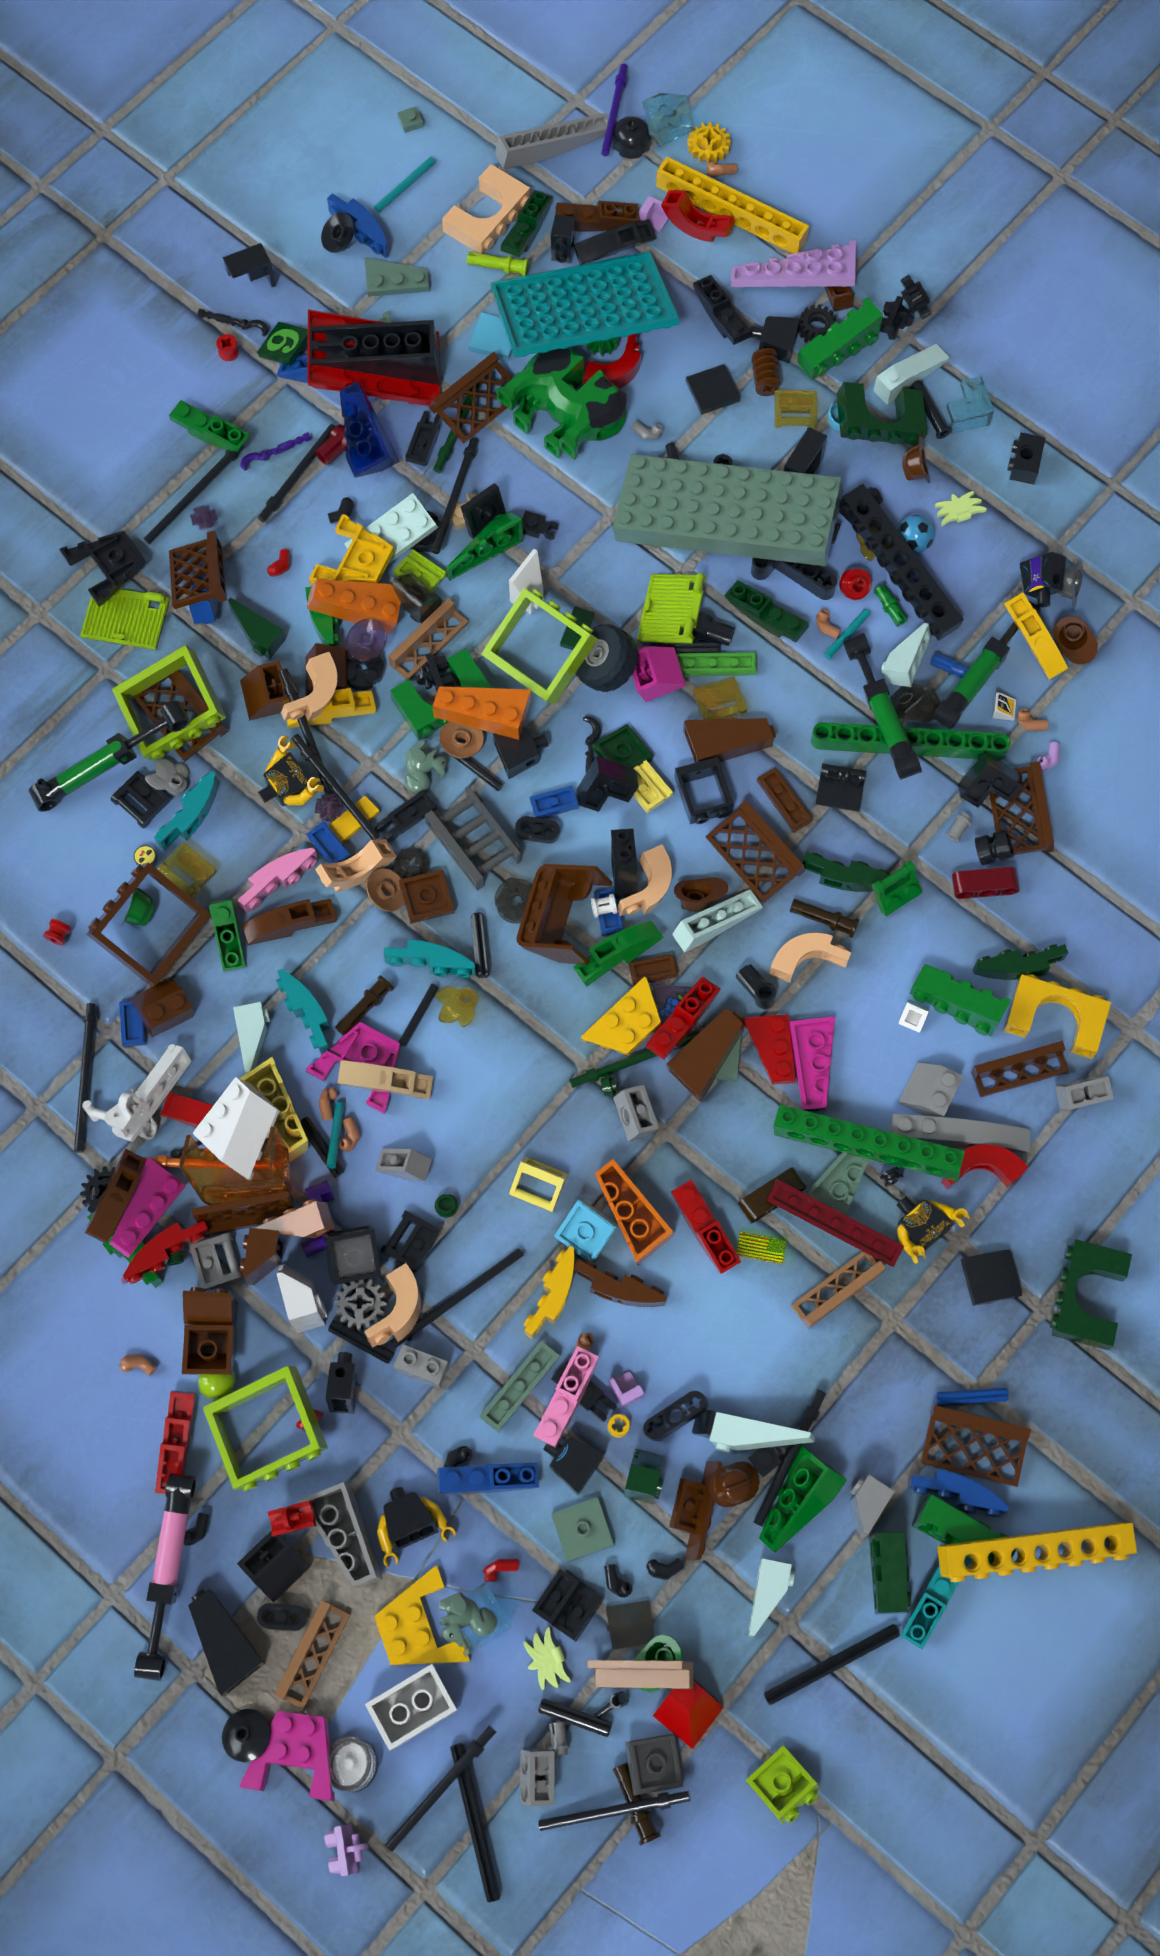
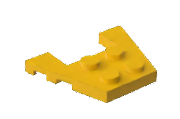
M342 514L335 532L337 535L353 540L337 570L316 564L309 577V583L313 585L317 579L379 583L395 552L394 547L374 533L370 534L364 530L362 525L359 523L355 524L347 515Z
M437 1566L429 1570L374 1616L390 1665L470 1661L464 1643L462 1647L452 1642L438 1648L421 1597L445 1588Z

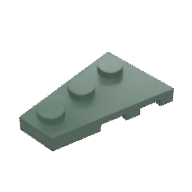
M365 258L368 297L429 292L427 269Z
M843 1152L806 1192V1195L846 1215L869 1159Z

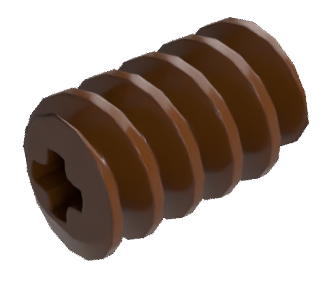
M773 348L757 350L751 358L755 391L760 396L775 395L778 392L777 387L781 385L779 365L777 364L778 358L776 357L777 351Z

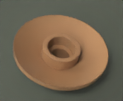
M447 722L440 731L439 740L443 750L449 755L456 758H469L480 751L483 746L484 736L480 729ZM462 740L465 743H458L457 741Z
M385 868L377 869L368 876L366 891L369 899L376 907L383 911L392 912L404 905L399 885L400 876L394 871Z

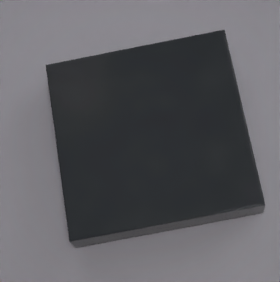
M725 364L686 377V383L701 415L740 402V396Z
M495 483L461 506L468 534L472 539L496 516L506 513L500 489Z

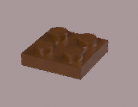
M443 869L399 880L410 924L454 913Z

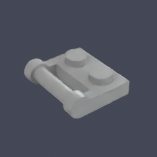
M225 1233L189 1245L201 1287L205 1291L244 1279L243 1273H240L232 1245V1233ZM223 1245L231 1273L226 1275L223 1273L216 1246Z

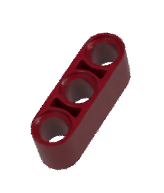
M1015 867L965 870L952 874L954 895L957 899L1005 896L1016 894L1020 891Z

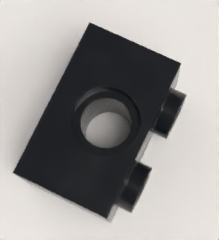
M555 214L551 231V260L559 263H571L574 253L573 245L576 244V217Z
M1021 432L1019 439L1014 440L1011 453H1015L1014 458H1010L1007 468L1008 471H1011L1009 480L1035 484L1045 437Z

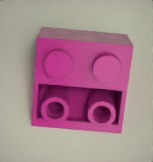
M644 647L637 651L638 660L633 678L637 692L645 702L686 686L674 647Z

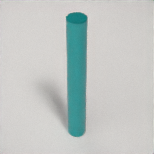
M864 609L824 653L825 658L830 660L844 645L843 640L850 638L871 615L867 609Z
M342 1102L335 1103L326 1165L330 1169L336 1168L345 1106Z

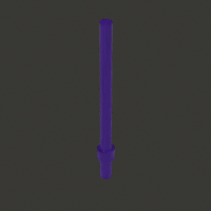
M625 63L620 65L619 74L615 78L616 87L601 154L605 157L610 152L622 92L627 83L628 65Z

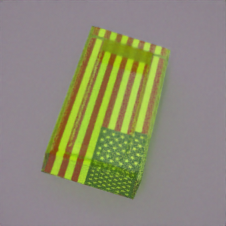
M740 1232L736 1253L738 1257L783 1265L787 1240Z

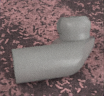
M635 421L631 426V429L644 440L658 439L662 436L663 428L660 424H654L652 428H646L639 421Z

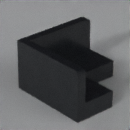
M262 243L223 257L228 276L237 278L247 274L250 281L266 276L271 287L276 286L271 261Z
M987 752L983 753L958 784L960 797L979 808L991 792L1011 802L1024 786L1020 772Z
M596 756L577 788L579 806L599 812L608 796L629 803L639 787L636 770Z

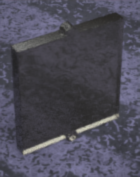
M649 1600L606 1607L608 1620L606 1629L610 1632L612 1650L648 1644L655 1637L653 1629L655 1620L651 1617Z

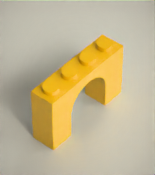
M1022 974L1017 982L1003 1031L1026 1038L1036 1009L1045 1003H1059L1067 1007L1076 1019V1033L1070 1052L1093 1059L1098 1052L1111 1002L1106 1001L1104 997L1099 995L1090 996L1076 988L1067 989L1061 987L1057 982H1045L1039 980L1034 975Z

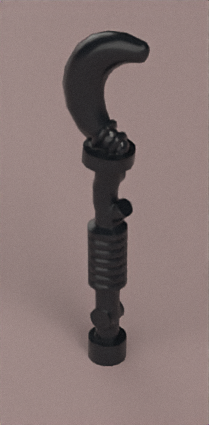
M200 308L198 310V317L212 318L215 321L228 325L231 324L232 326L236 324L243 330L258 327L261 329L263 337L269 331L267 324L261 320H251L248 322V320L243 319V321L224 314H213Z
M589 716L583 717V721L588 722L592 726V734L585 740V744L588 746V751L585 753L587 756L586 773L595 759L593 757L594 750L592 749V744L600 737L602 731L600 723L595 718Z

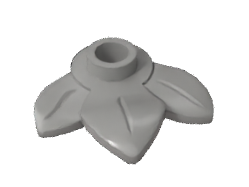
M157 759L155 762L156 773L145 776L146 782L156 790H166L170 795L178 796L186 790V779L189 772L183 763L173 765L167 759Z

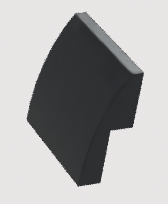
M1010 1249L960 1259L973 1306L1023 1296Z
M560 1568L532 1611L570 1639L577 1642L604 1599Z

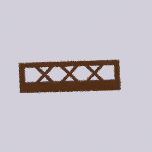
M1063 1041L975 1065L971 1074L980 1098L1068 1073L1069 1070L1063 1056L1066 1050ZM1057 1057L1061 1069L1053 1071L1045 1066L1049 1059ZM1033 1065L1040 1070L1037 1076L1031 1077L1023 1073L1025 1067ZM1011 1071L1017 1074L1016 1081L1009 1083L1001 1079L1004 1072ZM989 1077L997 1082L994 1088L984 1090L980 1079Z

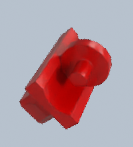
M312 1501L267 1511L271 1523L272 1537L317 1526Z

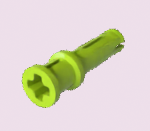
M469 251L467 265L503 270L504 273L509 275L515 273L527 276L530 268V259H515L510 255L506 256V258Z

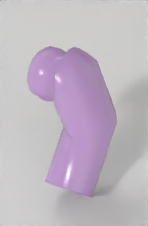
M1051 742L1048 755L1038 757L1037 762L1040 761L1041 770H1049L1059 763V743Z

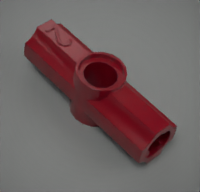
M358 411L344 425H337L332 430L330 438L315 450V455L324 465H329L344 451H351L357 444L358 438L372 426V421L363 411Z

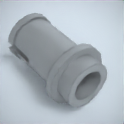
M962 812L955 816L956 821L946 834L954 842H959L966 828L972 825V818Z
M565 1722L549 1724L552 1748L549 1749L555 1751V1756L567 1755V1749L570 1748L566 1743Z

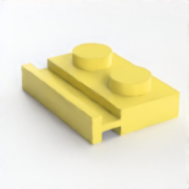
M647 760L643 761L640 766L633 768L637 772L639 784L633 797L646 813H649L665 802L667 798L673 796L671 789Z

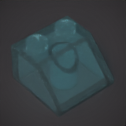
M659 93L642 101L649 134L659 147L695 130L686 95Z

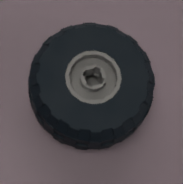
M601 624L592 629L594 630L592 635L597 637L598 640L575 674L588 687L597 691L608 692L621 687L633 675L638 660V649L634 642L635 640L627 632L611 624Z

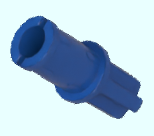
M937 653L933 655L930 661L932 666L948 672V675L953 674L960 678L970 668L956 662L957 659L951 660Z

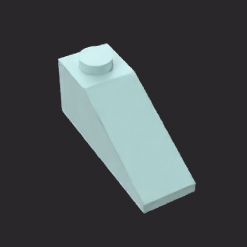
M928 623L922 624L889 653L887 661H884L882 664V674L885 676L886 684L912 686L931 640Z
M261 1002L233 1007L246 1074L257 1066L267 1034L266 1022H270L268 1009H263Z
M767 1559L760 1560L748 1637L755 1636L788 1590V1586H793L795 1571H791L792 1564Z

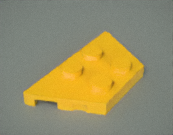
M644 976L581 1036V1039L586 1043L591 1042L600 1045L602 1048L613 1049L627 1056L640 1046L662 1025L647 978Z

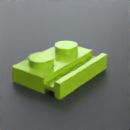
M414 549L393 570L394 576L426 598L441 583L440 581L447 576L443 569Z

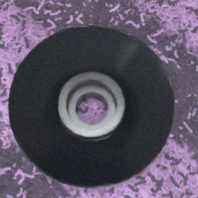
M344 212L336 213L325 223L321 233V242L327 251L331 253L340 252L351 242L355 225L350 215Z
M243 1709L234 1713L225 1723L222 1732L224 1750L232 1759L239 1762H251L259 1758L268 1748L271 1739V1728L267 1718L259 1711L253 1709ZM246 1730L245 1738L241 1739V1731Z

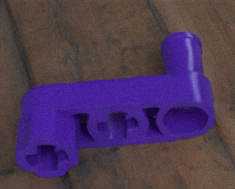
M327 1180L305 1189L309 1200L317 1199L319 1202L334 1200ZM323 1235L301 1243L306 1258L325 1250Z

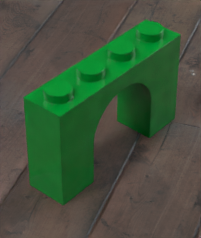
M466 648L447 658L449 671L460 687L492 688ZM409 680L390 690L391 700L418 740L423 737H430L437 729L449 722L434 718L433 705L426 703L419 696Z

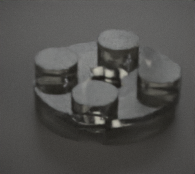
M508 878L498 887L494 897L495 907L503 920L513 924L521 923L532 883L524 879ZM521 897L523 903H518L516 906L513 905L512 898Z

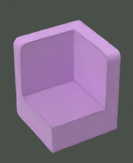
M648 196L639 210V222L650 219L653 230L661 233L669 219L661 207L662 201Z
M627 1372L616 1379H609V1385L622 1409L644 1397L641 1386L637 1385L631 1372Z

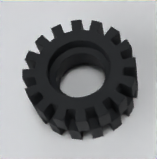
M811 305L810 309L808 307L805 308V311L801 313L798 329L801 339L804 337V342L807 343L819 334L824 336L830 326L837 322L836 315H833L832 310L828 312L827 306L824 309L821 308V305H818L817 308L814 305ZM818 321L823 323L825 328L814 329L810 326V323Z

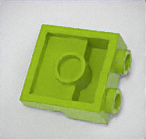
M784 1745L745 1780L782 1825L786 1821L788 1823L795 1821L800 1815L798 1810L805 1803L808 1806L813 1804L819 1797L817 1792L820 1788L816 1781Z

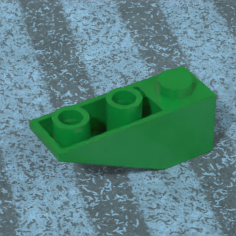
M233 897L210 902L209 908L223 972L246 967Z

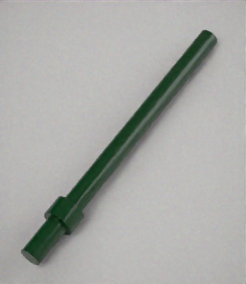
M482 383L476 384V392H478ZM466 396L463 405L471 406L472 396ZM460 409V419H466L469 410ZM452 430L444 446H441L437 454L438 459L433 468L436 473H441L445 462L450 459L452 454L451 449L457 438Z
M699 1032L687 1035L681 1044L673 1050L686 1046ZM646 1050L604 1067L586 1070L585 1074L569 1079L572 1088L587 1082L591 1084L599 1081V1078L606 1076V1074L617 1072L658 1055L651 1050Z

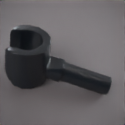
M623 1691L614 1693L610 1696V1702L597 1711L594 1716L600 1718L610 1710L622 1708L629 1703V1700L620 1703L618 1696Z

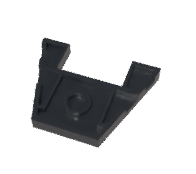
M125 531L99 537L96 542L87 544L84 541L77 543V547L68 549L65 546L59 549L69 566L90 556L106 579L88 589L98 607L102 606L146 563L144 557Z

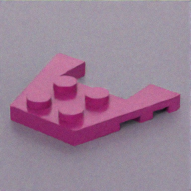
M359 1022L339 1039L335 1046L329 1051H325L315 1063H311L306 1068V1072L325 1082L337 1062L340 1063L342 1060L396 1068L401 1045L399 1042ZM372 1091L366 1101V1105L385 1115L390 1093Z
M277 1711L270 1724L271 1739L268 1748L259 1758L251 1761L239 1787L264 1791L270 1764L312 1769L314 1774L309 1797L334 1802L335 1793L332 1791L331 1781L333 1772L332 1768H330L329 1752L331 1751L328 1719L320 1716Z

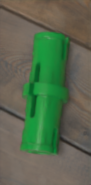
M885 584L878 586L874 590V594L882 603L884 612L889 614L896 627L906 623L908 618L899 607V601L891 595Z

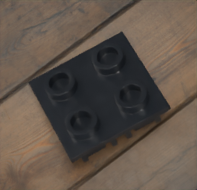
M822 763L815 804L860 812L866 771Z

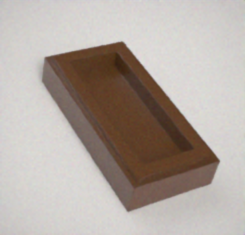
M673 953L628 963L633 986L644 976L647 978L648 983L678 977Z

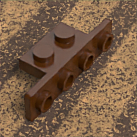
M720 1461L706 1462L702 1483L680 1478L669 1527L690 1534L685 1558L689 1560L700 1561L705 1552V1539L707 1531L711 1526L710 1517L712 1508L715 1505L709 1494L708 1484L713 1473L722 1468V1462Z

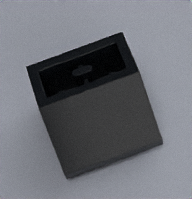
M271 1531L237 1563L273 1603L311 1567L282 1535L272 1537Z

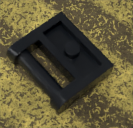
M137 771L111 796L110 801L115 805H120L137 820V824L141 828H146L151 820L170 802V798L161 790H156L146 782L145 776ZM128 793L147 809L144 814L125 799Z
M404 1211L401 1216L403 1219L387 1245H383L380 1252L402 1265L406 1263L411 1270L417 1273L439 1237L441 1230L412 1213ZM410 1223L414 1224L415 1228L401 1251H395L394 1249Z

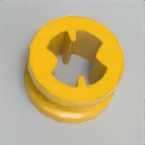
M621 1414L612 1416L607 1425L608 1432L616 1438L625 1436L630 1427L628 1418ZM615 1420L625 1423L622 1432H617V1429L613 1430L612 1426L615 1424Z

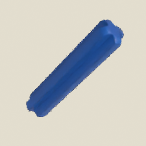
M1007 1388L938 1392L936 1394V1403L938 1406L1006 1402L1009 1395Z

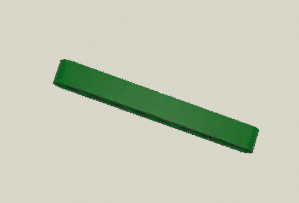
M821 722L813 728L811 744L816 749L890 754L877 725ZM904 727L908 739L915 742L911 746L917 756L979 759L984 752H987L998 760H1002L1006 756L1011 743L1009 737L1002 733ZM824 734L826 738H819L817 735ZM840 735H845V736H847L849 739L844 740V739H841L839 736H840ZM861 737H868L870 741H865ZM928 741H934L936 745H931ZM950 742H956L959 746H953ZM977 743L981 748H976L972 744ZM994 745H1000L1003 749H997Z

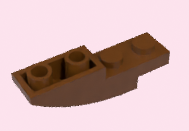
M598 201L597 206L557 202L555 207L557 215L576 217V231L578 232L608 231L640 221L638 204Z
M306 899L256 916L243 923L242 929L249 946L290 937L293 931L334 923L337 921V916L331 899L312 903L310 899Z
M128 1149L122 1152L107 1188L102 1193L86 1228V1234L105 1244L108 1242L133 1195L147 1159Z
M578 1259L574 1266V1273L592 1282L590 1292L606 1300L635 1307L665 1306L667 1302L664 1291L655 1286L649 1288L643 1284L644 1281L633 1274L630 1277L625 1274L621 1282L617 1281V1276L608 1271L605 1274L596 1269L597 1266L588 1260L582 1262Z

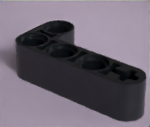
M761 558L752 559L751 575L757 580L766 579L776 569L822 600L831 599L835 593L836 577L819 565L789 564L786 561ZM805 573H810L812 576H807Z

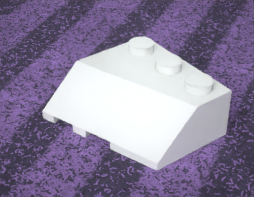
M235 1077L193 1134L223 1163L251 1181L254 1175L252 1172L254 1165L262 1156L261 1148L265 1139L269 1138L280 1110L252 1084Z
M285 1264L280 1265L276 1274L288 1319L296 1332L301 1333L324 1326V1318L328 1316L325 1305L316 1292L313 1279Z

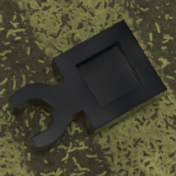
M525 510L522 518L523 534L538 539L540 534H544L547 539L554 540L555 533L549 532V530L554 529L558 531V523L553 521L546 523L545 516Z

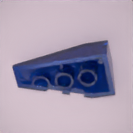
M359 381L340 390L341 411L345 425V431L343 432L347 446L345 453L353 476L356 478L382 472L400 462L392 442Z

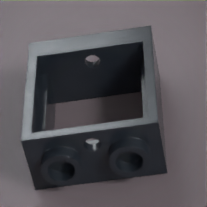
M808 427L784 465V471L814 474L824 458L828 436Z
M718 757L675 768L674 778L690 824H703L709 819L716 817L719 819L725 818L733 812L734 803ZM714 775L723 804L694 812L684 783Z
M633 828L611 830V866L615 899L627 898L637 893V857Z

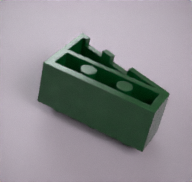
M635 1449L624 1497L653 1504L654 1498L659 1499L664 1480L659 1478L664 1456Z
M905 1532L875 1533L869 1537L875 1615L907 1613L908 1607H911L912 1602L911 1593L907 1592L909 1568L906 1566L907 1543Z

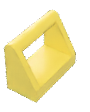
M526 1156L520 1162L509 1195L553 1212L569 1174ZM526 1173L557 1186L552 1200L548 1201L519 1189L518 1186L523 1174Z

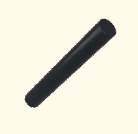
M453 757L496 791L502 789L503 784L471 759Z
M431 984L398 1041L401 1046L406 1047L439 989L436 985Z

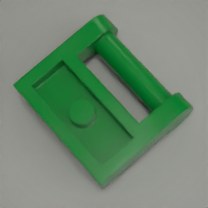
M910 860L890 876L872 884L880 911L885 916H888L922 894L916 875V867Z

